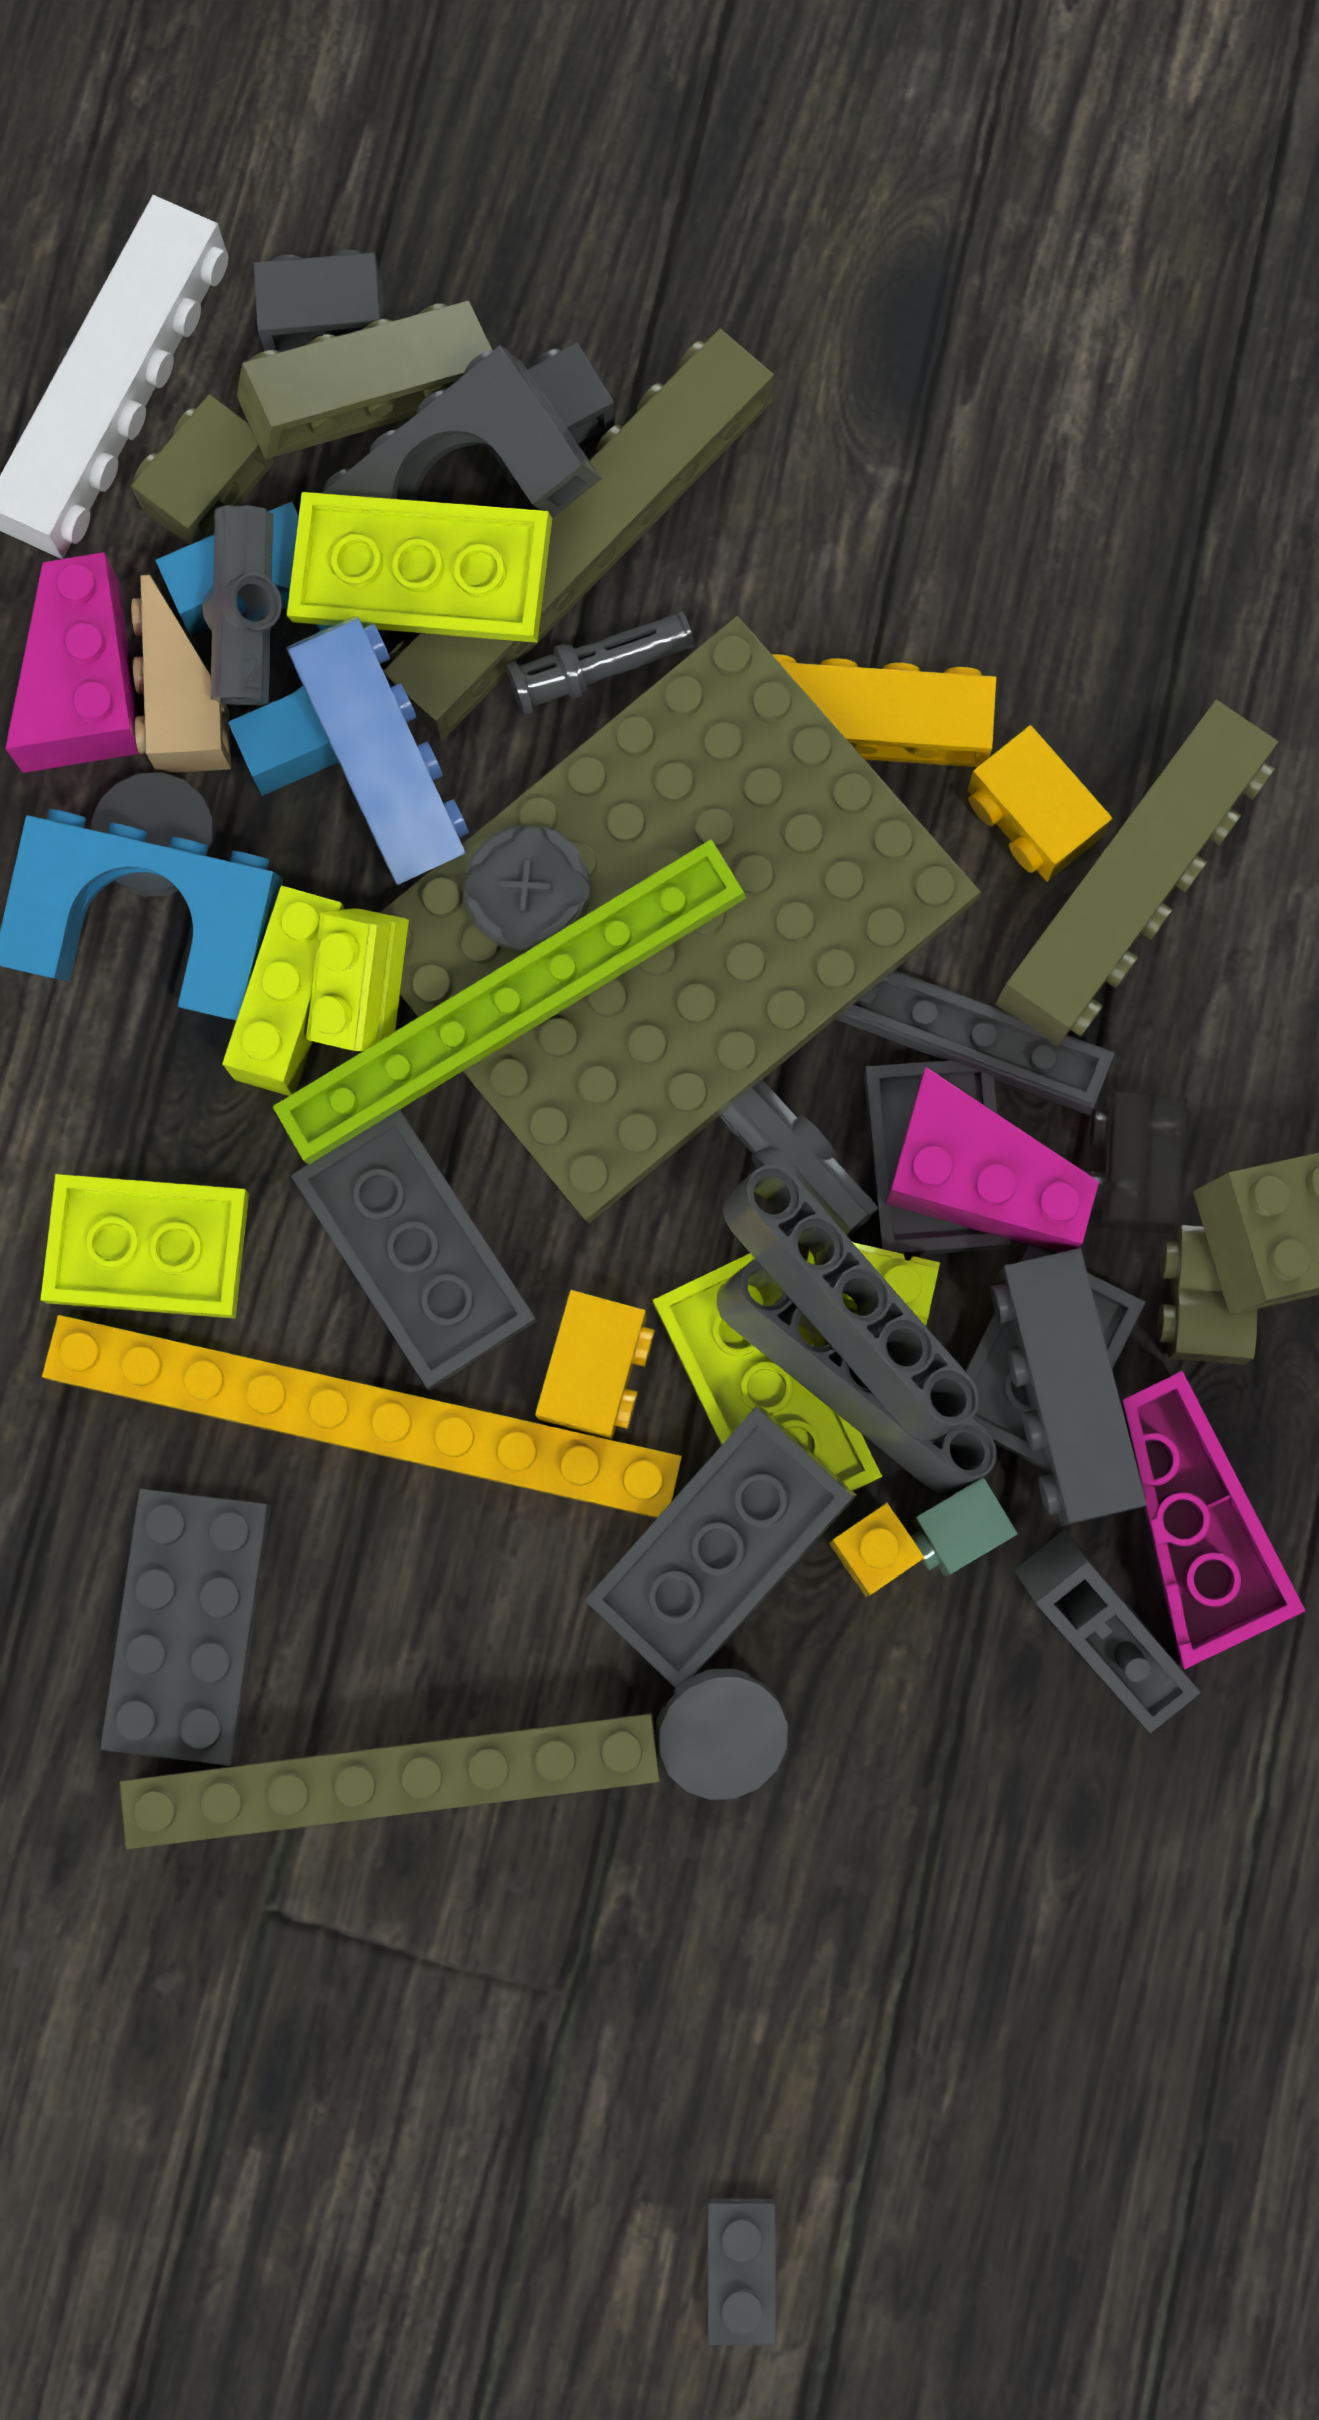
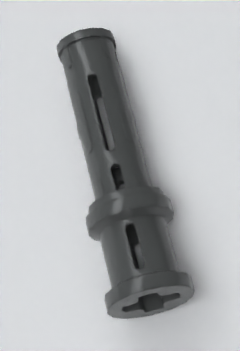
M679 611L661 620L621 632L576 649L572 645L566 646L561 644L554 647V653L522 665L512 661L505 664V669L517 706L522 716L533 714V707L565 695H568L571 699L581 697L582 693L587 691L586 685L655 662L670 655L694 649V639L683 611Z

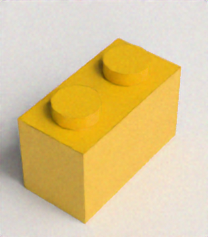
M1031 725L973 770L967 791L971 794L968 798L969 803L977 816L988 826H993L996 823L1012 841L1009 843V848L1017 862L1030 873L1037 870L1046 882L1103 838L1113 819Z
M570 1290L535 1413L539 1421L608 1440H613L616 1426L628 1429L638 1394L637 1391L627 1389L634 1364L646 1366L655 1333L654 1329L644 1327L646 1310Z

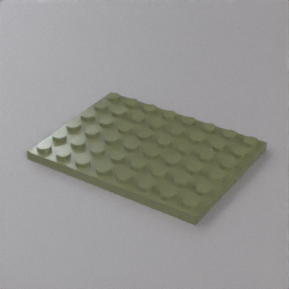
M736 616L464 842L462 846L466 854L433 868L380 913L409 920L400 995L416 1015L420 1017L523 954L499 947L480 932L465 906L464 890L469 861L487 838L507 827L520 825L538 828L542 826L559 832L575 845L589 870L591 899L586 915L712 839L744 891L745 900L463 1071L584 1220L591 1223L727 1110L739 1096L751 1087L756 1086L980 900L981 891L744 622Z

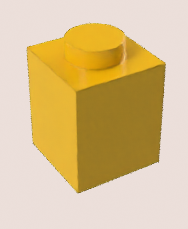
M888 1503L829 1543L865 1597L873 1594L925 1558Z

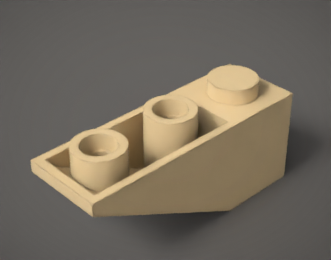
M141 575V598H133L131 602L134 633L136 636H142L143 657H134L133 660L135 689L138 695L144 694L145 716H136L135 737L138 752L140 754L146 753L157 773L231 769L230 726L228 724L229 710L227 705L210 699L211 676L150 575Z

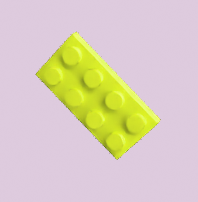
M302 492L287 617L296 623L334 626L356 616L360 619L363 628L375 624L379 630L538 643L552 517L548 511Z
M751 1253L653 1299L654 1307L721 1445L755 1407L761 1406L852 1491L882 1477L862 1434L744 1339L721 1318L717 1308L719 1288L726 1280L755 1259ZM748 1284L750 1296L757 1303L763 1305L761 1293L755 1287ZM799 1325L801 1337L807 1344L813 1346L810 1333Z

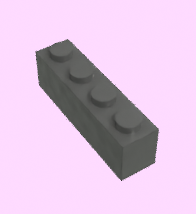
M1081 1248L1003 1266L997 1274L999 1284L991 1286V1297L998 1322L1000 1324L1009 1322L1015 1347L1007 1349V1360L1014 1385L1016 1387L1025 1385L1031 1411L1023 1412V1424L1031 1450L1041 1449L1047 1475L1039 1476V1488L1047 1514L1057 1513L1060 1526H1066L1146 1506L1147 1503Z

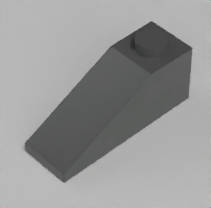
M1065 1529L1014 1570L1036 1605L1149 1733H1152L1201 1693L1145 1623Z

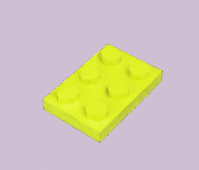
M55 1174L41 1301L47 1304L236 1319L249 1193L246 1189Z

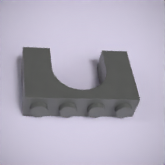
M499 345L495 350L483 352L472 359L465 368V374L448 389L437 391L425 398L418 406L417 414L401 428L388 431L378 437L371 445L370 453L355 466L343 469L331 476L324 484L322 494L416 501L421 483L431 467L449 452L472 445L494 448L532 505L542 511H548L552 517H555L602 478L523 362Z

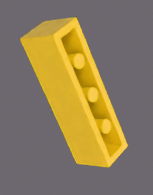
M772 654L864 760L978 767L990 757L993 743L995 676H981L982 674L979 670L970 667H953L945 670L944 673L920 672L917 666L908 663H890L883 666V669L861 668L851 660L839 658L824 660L821 665L796 663V660L792 657Z

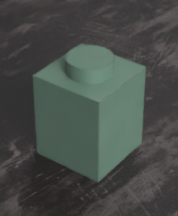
M984 1477L911 1520L917 1530L915 1534L911 1535V1538L925 1557L921 1561L929 1571L938 1566L944 1577L1018 1534Z

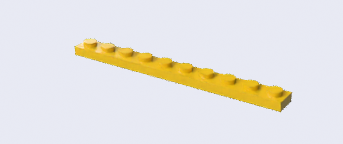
M61 1315L57 1317L42 1374L43 1378L51 1381L653 1518H658L672 1502L682 1456Z

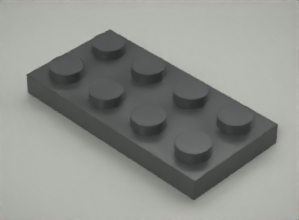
M400 1110L291 1175L429 1391L537 1322L533 1313Z
M761 1406L755 1407L584 1601L677 1688L685 1679L697 1675L857 1495Z
M139 1489L100 1750L227 1766L234 1765L271 1505Z

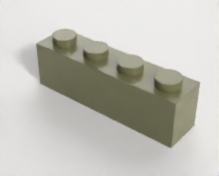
M469 300L450 306L435 304L425 308L418 315L396 321L380 319L368 324L360 331L338 337L331 334L322 335L311 340L305 346L280 353L276 350L261 352L249 361L242 363L237 399L266 460L412 418L417 414V408L425 398L437 391L448 389L465 374V368L472 359L492 349Z

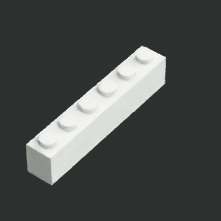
M152 195L0 475L1 532L60 559H64L72 543L76 544L83 538L90 522L89 510L98 493L106 491L113 483L118 470L117 458L126 441L128 439L133 440L142 429L146 417L145 406L156 387H163L167 382L173 368V354L182 337H189L195 330L201 314V302L210 285H218L225 274L228 265V253L218 223Z

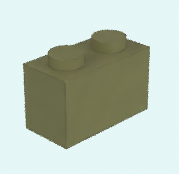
M209 394L197 409L190 408L180 417L175 426L173 437L158 454L153 453L141 463L131 487L142 511L189 546L214 535L215 509L221 506H239L275 461L273 458L265 460L249 423Z

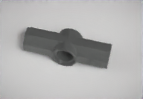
M244 505L221 506L215 509L213 587L204 596L202 609L204 619L212 630L210 699L222 704L263 705L269 703L270 627L280 617L282 603L280 593L272 582L273 513L267 512L266 508ZM237 594L244 599L247 605L248 613L246 619L237 608Z
M763 1080L744 1092L727 1110L718 1116L725 1122L730 1131L753 1153L751 1157L757 1169L768 1165H776L787 1169L799 1180L848 1238L853 1236L877 1213L878 1207L871 1197L857 1185L855 1180L835 1160L837 1158L836 1153L820 1130L802 1115L796 1117Z

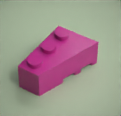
M105 552L43 562L5 748L23 773L140 754L135 737V718L139 714L119 579Z
M925 1067L917 1086L885 1204L1061 1253L1078 1249L1083 1244L1099 1181Z

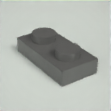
M708 2198V2345L776 2346L775 2199Z

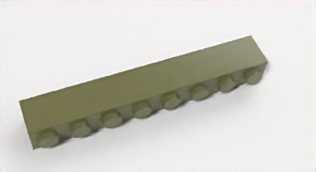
M721 328L706 343L701 340L697 341L686 351L680 360L678 371L665 385L661 383L653 385L640 400L637 406V413L623 427L615 425L606 432L596 447V455L590 460L602 479L555 517H552L538 642L773 402L774 374ZM420 633L413 641L406 639L389 654L390 659L385 662L386 669L383 672L390 687L399 683L402 684L412 704L416 719L442 742L507 675L505 664L512 661L519 663L537 643Z
M652 1713L135 1778L120 1781L125 1846L126 1849L655 1783L660 1781L653 1718Z

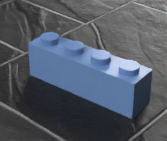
M354 616L286 647L397 885L466 854L459 838L469 834V831L454 799L443 803L433 781L442 777L443 774L429 743L424 742L418 746L415 743L407 722L417 717L402 684L399 683L390 687L380 666L381 663L389 660L390 657L375 624L363 628L360 619Z

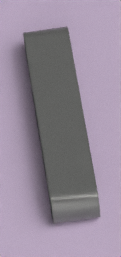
M776 1165L763 1166L755 1170L729 1193L724 1202L723 1213L725 1222L732 1233L906 1432L920 1440H935L973 1418L978 1409L979 1396L972 1379L792 1173ZM753 1193L759 1194L767 1200L771 1208V1214L765 1213L758 1207ZM798 1243L810 1249L815 1265L808 1263L802 1257L798 1249ZM842 1293L847 1294L854 1300L857 1305L858 1315L853 1314L847 1309L843 1303ZM886 1343L891 1344L897 1349L900 1354L901 1365L896 1364L887 1353ZM931 1393L941 1400L945 1411L944 1416L938 1413L932 1405Z
M753 1259L720 1286L717 1293V1308L721 1318L733 1330L926 1487L937 1493L947 1494L986 1476L993 1469L996 1461L995 1443L986 1429L973 1418L935 1440H920L906 1432L864 1383L863 1387L856 1384L851 1377L848 1364L756 1259ZM748 1284L755 1287L761 1293L763 1305L757 1303L750 1296ZM799 1325L810 1333L813 1346L803 1340L799 1332ZM887 1349L890 1358L896 1364L901 1365V1359ZM931 1393L932 1405L938 1413L944 1416L945 1411L941 1400ZM950 1448L954 1449L959 1455L961 1468L952 1460Z

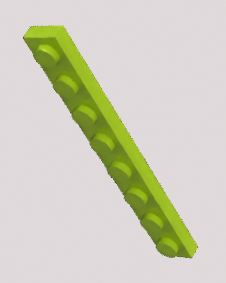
M710 839L277 1103L273 1108L303 1161L311 1164L745 900V893L714 842Z

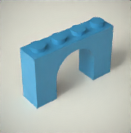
M292 501L268 511L273 513L272 582L280 593L282 608L286 609L288 608L299 519ZM214 535L156 559V563L190 636L209 628L204 619L202 606L204 596L213 587ZM237 594V608L240 614L247 612V605L244 599ZM315 624L320 632L332 627L331 625ZM304 686L282 699L228 722L261 796L339 763Z
M55 809L48 810L47 819L26 815L0 930V966L70 982L85 914L96 895L105 886L120 877L137 873L157 874L164 876L178 888L188 904L193 922L192 945L178 1007L237 1021L284 879L275 872L267 870L269 859L238 851H232L230 862L207 857L208 845L177 837H171L169 848L146 843V831L116 823L109 824L108 833L85 829V817Z

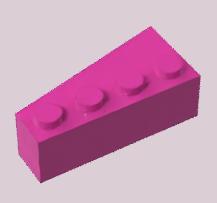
M1183 1371L1122 1400L1120 1403L1147 1503L1144 1506L1180 1665L1184 1669L1189 1668L1305 1612L1289 1577Z

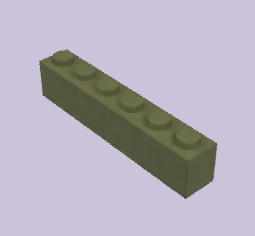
M1216 699L1008 980L995 1005L1050 1039V1043L1056 1048L1059 1047L1070 1030L1081 1037L1103 1007L1102 1004L1094 999L1105 982L1114 988L1118 987L1138 959L1135 954L1129 951L1140 934L1150 941L1173 910L1163 902L1174 887L1184 893L1187 892L1207 864V861L1199 857L1198 854L1209 840L1220 846L1241 817V814L1232 809L1242 794H1245L1253 800L1269 779L1275 768L1266 763V760L1279 741Z

